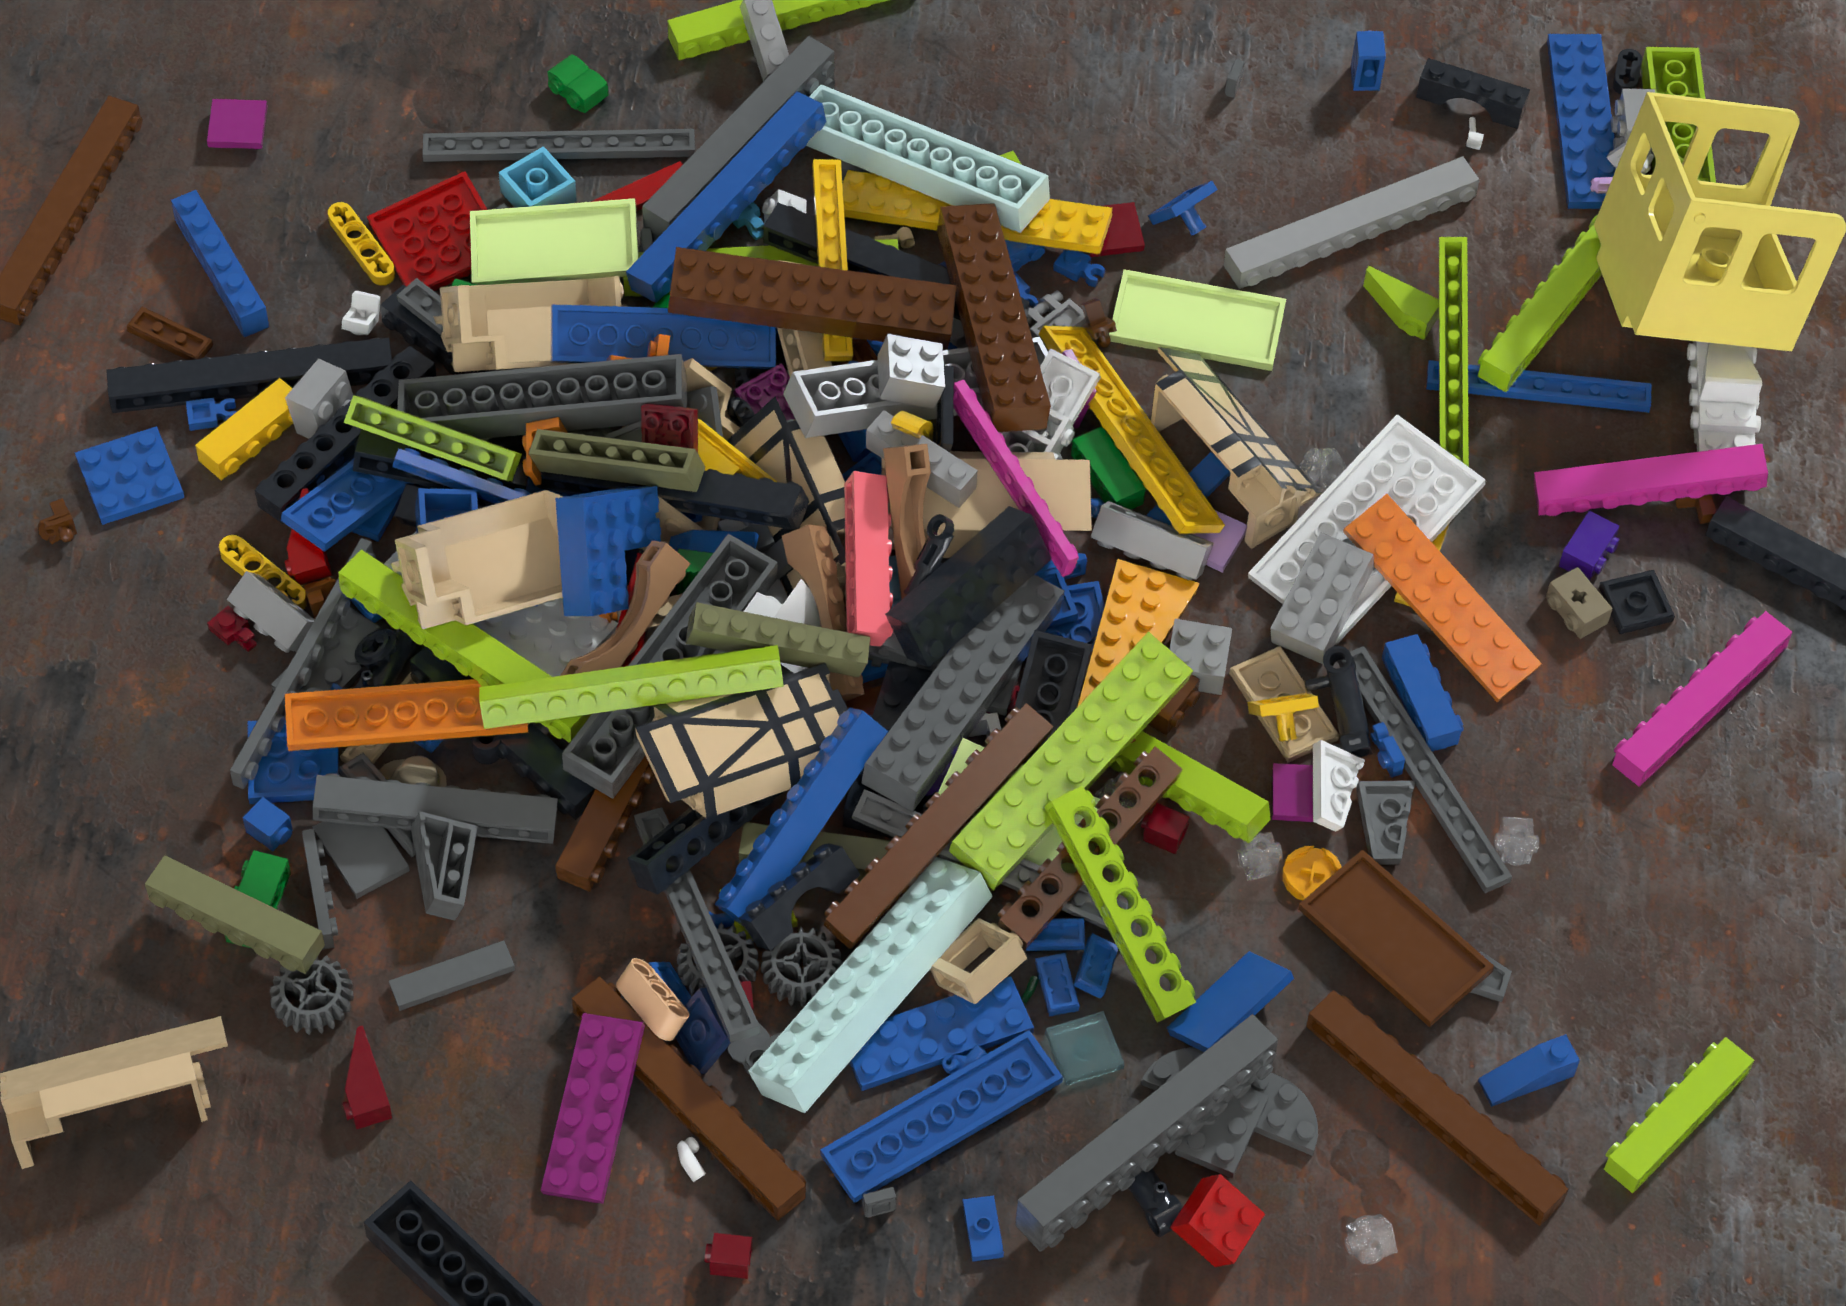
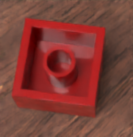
M1221 1174L1200 1180L1170 1228L1214 1267H1220L1236 1262L1265 1216V1213Z

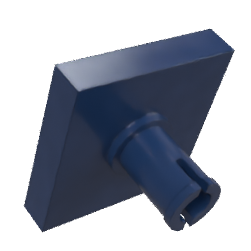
M699 988L685 1005L690 1016L675 1038L689 1063L694 1065L701 1074H706L731 1043L707 988Z

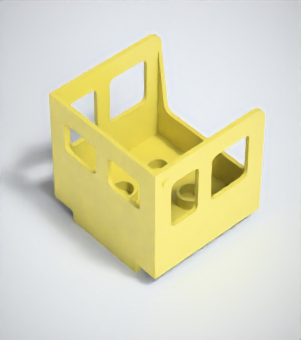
M1653 92L1646 93L1594 223L1601 243L1596 259L1622 327L1633 328L1635 335L1783 351L1793 350L1846 233L1845 220L1838 214L1771 206L1800 124L1799 118L1793 110ZM1665 122L1686 123L1697 126L1682 164ZM1728 128L1769 134L1753 175L1745 185L1698 180L1699 173L1714 137L1720 129ZM1650 148H1652L1656 159L1655 169L1652 175L1642 174V167ZM1776 234L1815 239L1797 281Z

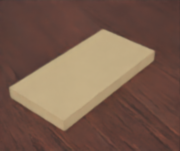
M1281 646L1230 668L1229 674L1248 702L1301 693L1313 695L1311 691H1306L1305 682ZM1320 705L1319 708L1293 713L1297 735L1295 740H1278L1276 715L1257 716L1287 763L1313 752V744L1320 740L1329 744L1339 740L1338 732Z

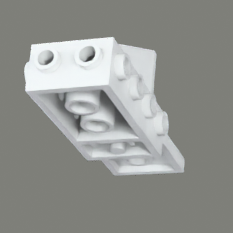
M1698 341L1688 344L1687 360H1690L1691 363L1688 371V382L1692 384L1689 405L1693 406L1690 427L1694 429V443H1697V452L1755 445V432L1759 433L1761 427V417L1756 416V410L1759 407V393L1762 387V380L1758 370L1753 365L1756 363L1757 358L1756 348Z
M1050 349L1040 366L1051 404L1047 429L998 433L1004 436L1006 445L1011 452H1054L1055 459H1062L1060 454L1064 446L1067 447L1074 437L1073 424L1101 376L1100 373Z

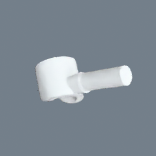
M1470 117L1466 146L1480 150L1484 134L1476 133V120L1474 117Z

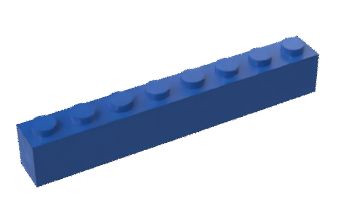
M849 708L840 715L837 721L838 725L832 734L823 740L820 746L821 750L815 759L806 765L804 775L800 781L788 791L787 800L771 816L769 826L763 834L756 838L753 843V849L748 857L739 863L736 868V874L731 882L721 889L719 899L715 905L738 924L743 926L739 917L746 912L745 909L749 904L756 900H761L768 894V889L779 881H784L791 875V870L798 865L864 768L866 761L888 731L863 710Z

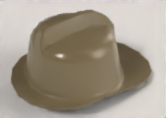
M411 756L406 759L393 760L379 770L387 780H397L406 784L422 782L437 787L447 786L443 770L424 756Z

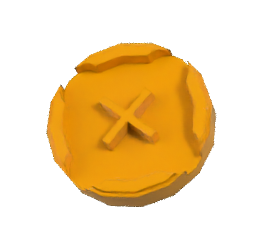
M1304 846L1295 849L1288 855L1282 870L1283 883L1287 891L1295 898L1303 901L1342 866L1338 858L1329 850L1314 848V846Z

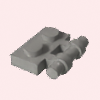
M1058 290L1051 295L1046 294L1040 299L1038 305L1034 308H1029L1027 322L1028 325L1032 326L1030 328L1032 338L1040 337L1038 333L1043 326L1082 327L1087 323L1083 310L1070 298L1063 304L1059 303L1063 300V295ZM1045 312H1051L1044 318L1041 316Z

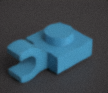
M752 202L742 211L739 218L732 223L737 228L746 225L749 233L755 240L763 237V230L761 228L764 226V222L759 218L760 208Z

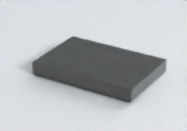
M323 821L312 827L317 839H322L325 851L356 899L410 871L409 865L384 827Z

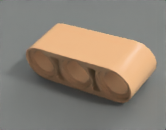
M632 959L616 982V988L652 1032L665 1041H672L690 1016L687 1008L655 970L641 959Z

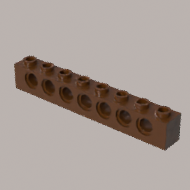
M1156 746L1149 754L1143 751L1134 762L1136 768L1129 775L1125 772L1115 783L1114 786L1117 788L1111 796L1106 793L1095 806L1098 809L1099 817L1112 821L1115 826L1109 833L1114 845H1120L1178 780L1183 770ZM1148 777L1152 780L1153 785L1145 787L1140 784L1138 778ZM1119 799H1130L1133 802L1134 807H1123L1120 804ZM1083 818L1077 826L1085 828V819ZM1090 841L1095 846V850L1090 852L1094 855H1099L1100 848L1098 844ZM1063 842L1056 849L1059 854L1053 861L1047 858L1039 867L1037 873L1040 875L1032 883L1028 880L1017 893L1020 896L1014 904L1008 902L997 915L1000 917L998 926L1009 933L1014 932L1023 942L1022 949L1024 951L1084 885L1077 868L1074 873H1066L1061 868V864L1065 862L1074 865ZM1044 884L1053 885L1057 893L1047 895L1042 891L1041 886ZM1031 906L1035 908L1037 915L1027 917L1023 914L1021 908Z

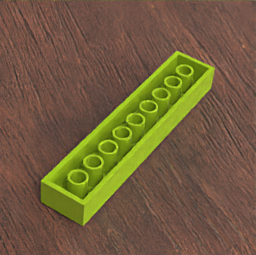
M1148 632L952 841L949 852L966 867L981 872L987 886L994 891L1054 827L1044 805L1083 785L1085 791L1088 790L1188 682L1194 670Z

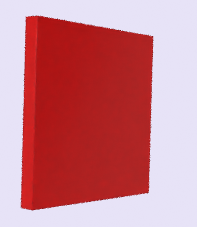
M466 171L367 216V220L383 250L393 262L394 269L402 284L407 287L418 278L430 289L436 291L440 287L453 283L454 279H461L472 274L470 211L488 209Z

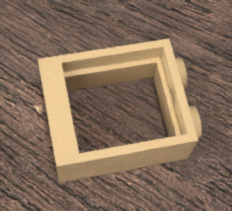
M978 918L957 937L944 954L932 965L930 971L938 986L973 1004H977L1022 964L1027 957L1022 949L1023 942L1014 932L1009 933L995 923L990 924ZM988 947L996 950L971 973L963 970Z

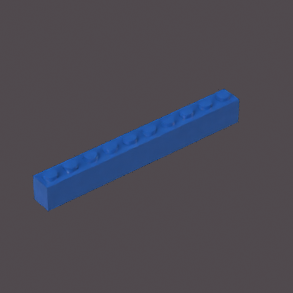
M797 91L626 271L631 290L655 303L666 295L671 289L676 247L706 251L715 240L719 239L727 227L739 218L742 211L756 200L758 194L767 185L772 183L775 176L784 167L788 166L791 159L801 149L805 148L808 141L824 127L827 121L823 104Z

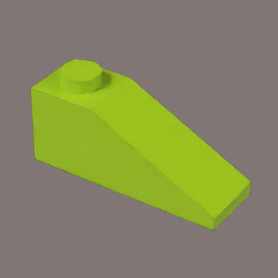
M1368 266L1363 284L1365 289L1398 328L1411 336L1424 340L1439 318V299Z

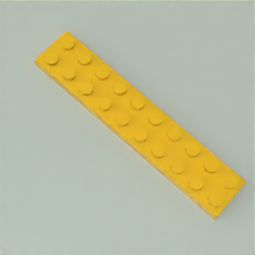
M848 170L842 184L844 217L937 230L940 206H953L873 173ZM1050 199L1021 233L1002 225L1001 228L1005 240L1100 254L1111 222L1112 208Z
M1043 326L1038 334L1048 350L1053 349L1062 354L1064 350L1072 349L1080 364L1100 373L1101 378L1095 386L1097 392L1089 402V408L1099 419L1101 426L1111 436L1115 446L1128 460L1129 466L1140 477L1144 487L1152 494L1158 507L1169 518L1173 528L1179 534L1220 533L1225 524L1085 328Z

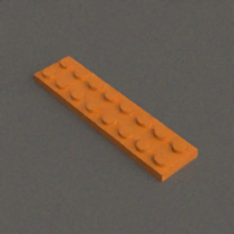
M1388 494L1384 495L1344 528L1343 533L1356 547L1374 554V567L1496 702H1499L1540 668L1542 663Z
M475 679L285 694L288 751L527 733L528 723L484 729L479 703V687L481 685Z

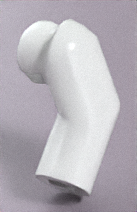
M688 1137L685 1141L681 1140L677 1145L680 1163L691 1180L695 1182L706 1174L694 1156V1153L699 1150V1144L693 1137Z

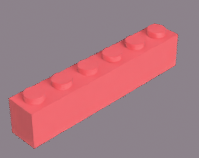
M853 471L844 483L847 632L870 637V646L881 647L893 633V629L885 615L893 604V594L890 593L889 588L893 570L889 566L892 541L888 539L891 514L888 513L889 493L887 477L885 475Z

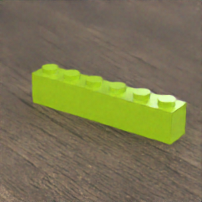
M355 395L352 397L344 420L346 424L506 481H513L522 455Z
M1143 731L1135 738L1136 741L1131 743L1110 765L1115 771L1127 772L1130 775L1136 768L1134 762L1141 753L1146 751L1149 754L1156 746L1183 769L1178 780L1162 796L1163 798H1170L1177 802L1184 810L1193 811L1203 817L1207 823L1217 825L1226 830L1232 837L1240 838L1247 843H1250L1271 820L1269 801ZM1148 777L1138 778L1141 785L1145 784L1148 787L1153 785L1152 780Z
M1727 1037L1718 1045L1713 1042L1704 1052V1059L1699 1065L1696 1062L1692 1063L1683 1075L1685 1079L1680 1084L1674 1082L1665 1092L1664 1096L1666 1098L1660 1104L1655 1102L1650 1106L1644 1115L1647 1118L1641 1124L1635 1122L1626 1132L1625 1136L1627 1138L1621 1144L1618 1142L1614 1143L1607 1151L1605 1156L1608 1160L1604 1170L1631 1193H1634L1749 1074L1755 1060Z

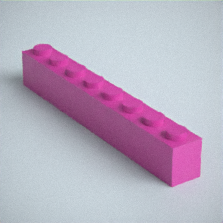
M1763 444L1534 472V489L1539 516H1556L1564 512L1575 511L1582 513L1596 508L1613 509L1620 505H1643L1652 501L1669 502L1676 498H1700L1704 495L1716 493L1726 495L1740 490L1756 491L1767 487L1768 470Z
M1767 611L1759 618H1751L1745 625L1742 634L1733 635L1727 642L1726 649L1721 653L1719 651L1715 652L1703 670L1697 669L1685 687L1679 686L1673 692L1670 701L1666 705L1661 703L1651 715L1652 718L1647 723L1642 721L1633 731V736L1629 740L1624 738L1618 743L1614 749L1616 755L1612 765L1640 787L1787 648L1793 632Z

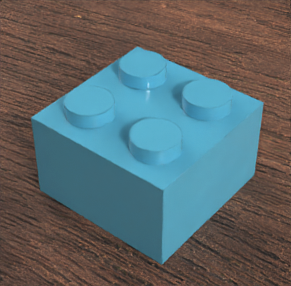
M544 146L499 172L500 192L514 208L569 204L577 201L575 180Z

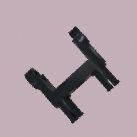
M938 514L928 522V538L914 563L916 571L903 593L908 595L943 564L941 560L954 537V523L950 518ZM945 523L944 531L938 536L940 525Z

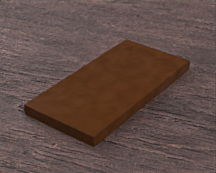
M1361 850L1299 903L1298 910L1428 1027L1437 1022L1494 970L1492 963L1364 850Z

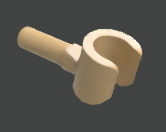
M908 227L900 228L896 234L875 236V240L898 239L902 248H910L915 245L912 231Z

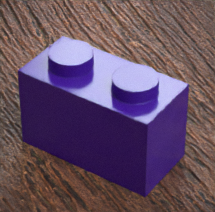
M1588 511L1563 550L1559 567L1567 571L1578 567L1590 581L1595 573L1600 574L1607 562L1605 558L1607 553L1613 554L1620 541L1616 537L1619 525Z

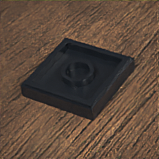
M1654 570L1600 582L1599 589L1603 598L1613 608L1611 616L1619 634L1674 621L1675 615Z

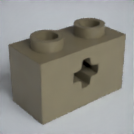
M1578 567L1556 578L1549 584L1546 595L1549 606L1553 610H1557L1564 619L1567 628L1570 631H1574L1580 639L1608 624L1613 608Z

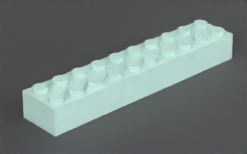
M820 85L809 96L823 104L827 122L808 141L806 145L808 147L953 206L995 203L1000 224L1019 233L1023 231L1050 200L1048 175L824 85Z
M939 857L933 860L748 1070L761 1095L806 1113L931 969L932 965L944 954L993 897L981 872Z

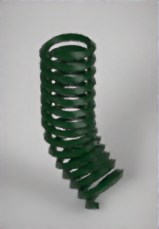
M1036 976L1030 977L1025 993L1021 996L1022 1002L1027 1004L1026 1002L1029 1001L1036 990L1039 981Z

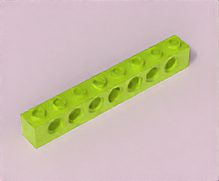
M1083 785L1051 800L1044 807L1158 1023L1196 1003L1194 999L1195 991L1188 980H1184L1179 970L1181 965L1177 956L1174 953H1170L1165 943L1167 938L1163 929L1160 926H1156L1152 919L1150 904L1145 898H1141L1137 890L1138 882L1131 871H1127L1123 863L1124 856L1117 844H1113L1109 836L1110 829L1104 818L1099 817L1094 808L1096 803L1090 791H1085ZM1075 814H1079L1085 819V828L1078 827L1075 824ZM1089 841L1098 844L1100 848L1099 855H1094L1090 852L1088 848ZM1103 868L1112 871L1114 875L1113 882H1108L1104 879L1102 874ZM1118 895L1127 899V909H1122L1118 906ZM1132 922L1141 926V937L1132 933ZM1147 949L1155 953V964L1147 961L1145 957ZM1160 977H1165L1169 980L1171 985L1169 991L1161 988L1159 983Z

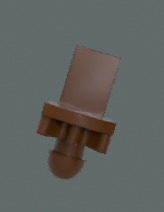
M1094 298L1082 303L1081 307L1088 324L1084 326L1085 330L1094 340L1098 339L1097 342L1101 347H1108L1111 343L1108 333L1117 331L1115 321L1105 317L1099 299Z
M1712 494L1704 495L1700 498L1684 497L1675 499L1677 508L1696 507L1700 524L1710 523V520L1716 513Z
M63 498L50 502L53 516L39 521L37 526L39 535L42 539L49 540L51 544L59 540L63 542L72 541L77 531Z
M330 576L326 579L304 585L314 619H316L337 581Z

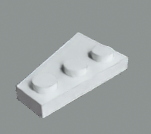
M1322 740L1313 744V822L1336 832L1345 825L1352 803L1350 795L1352 789L1357 787L1359 779L1356 776L1358 770L1363 768L1365 760Z

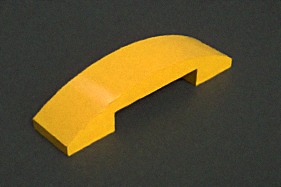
M905 411L898 412L892 418L891 425L894 429L921 439L923 435L933 441V424L930 421Z

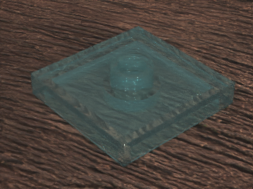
M1104 1011L1046 1028L1045 1034L1066 1086L1124 1069V1061Z

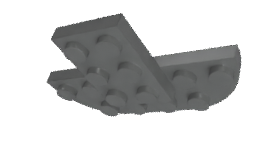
M1189 1047L1167 1053L1148 1068L1141 1080V1085L1156 1091L1204 1052L1194 1047ZM1270 1073L1265 1079H1257L1250 1084V1089L1241 1098L1237 1099L1234 1097L1230 1100L1228 1106L1220 1115L1216 1117L1212 1115L1205 1120L1204 1126L1196 1134L1191 1135L1189 1133L1185 1136L1180 1146L1176 1149L1175 1155L1233 1179L1254 1132L1313 1156L1318 1139L1317 1117L1310 1101L1297 1086L1281 1076Z

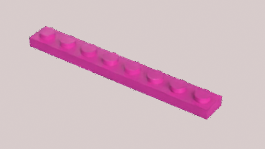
M965 380L955 382L953 386V408L1018 509L1032 515L1052 558L1051 560L1061 576L1064 577L1072 574L1079 558L1075 546L1070 544L1063 533L1061 524L1055 521L1049 512L1046 501L1038 495L1033 481L1030 477L1026 476L1020 467L1018 458L1007 447L1004 436L998 433L994 427L989 413L983 410L974 390L969 388Z

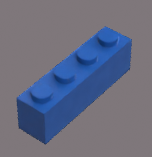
M1418 634L1385 643L1382 660L1407 714L1431 751L1457 745L1461 732H1463V723L1460 716L1455 715L1452 709V700L1449 692L1444 691L1442 688L1440 673L1430 662V653L1425 643L1422 644Z

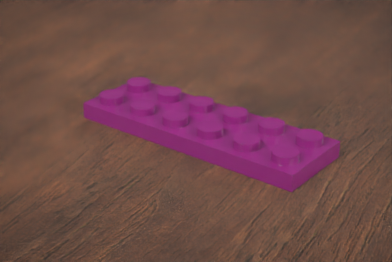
M583 1013L542 1182L541 1192L543 1194L604 1204L645 1028L643 1022Z

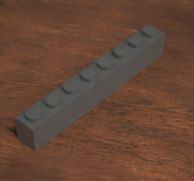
M337 774L317 775L313 821L385 828L396 827L411 830V825L419 811L476 825L478 826L476 833L478 837L553 844L558 798H551L544 794L529 796L521 795L514 791L498 793L484 788L467 790L453 785L437 787L422 782L406 784L397 780L375 781L367 777L345 778Z

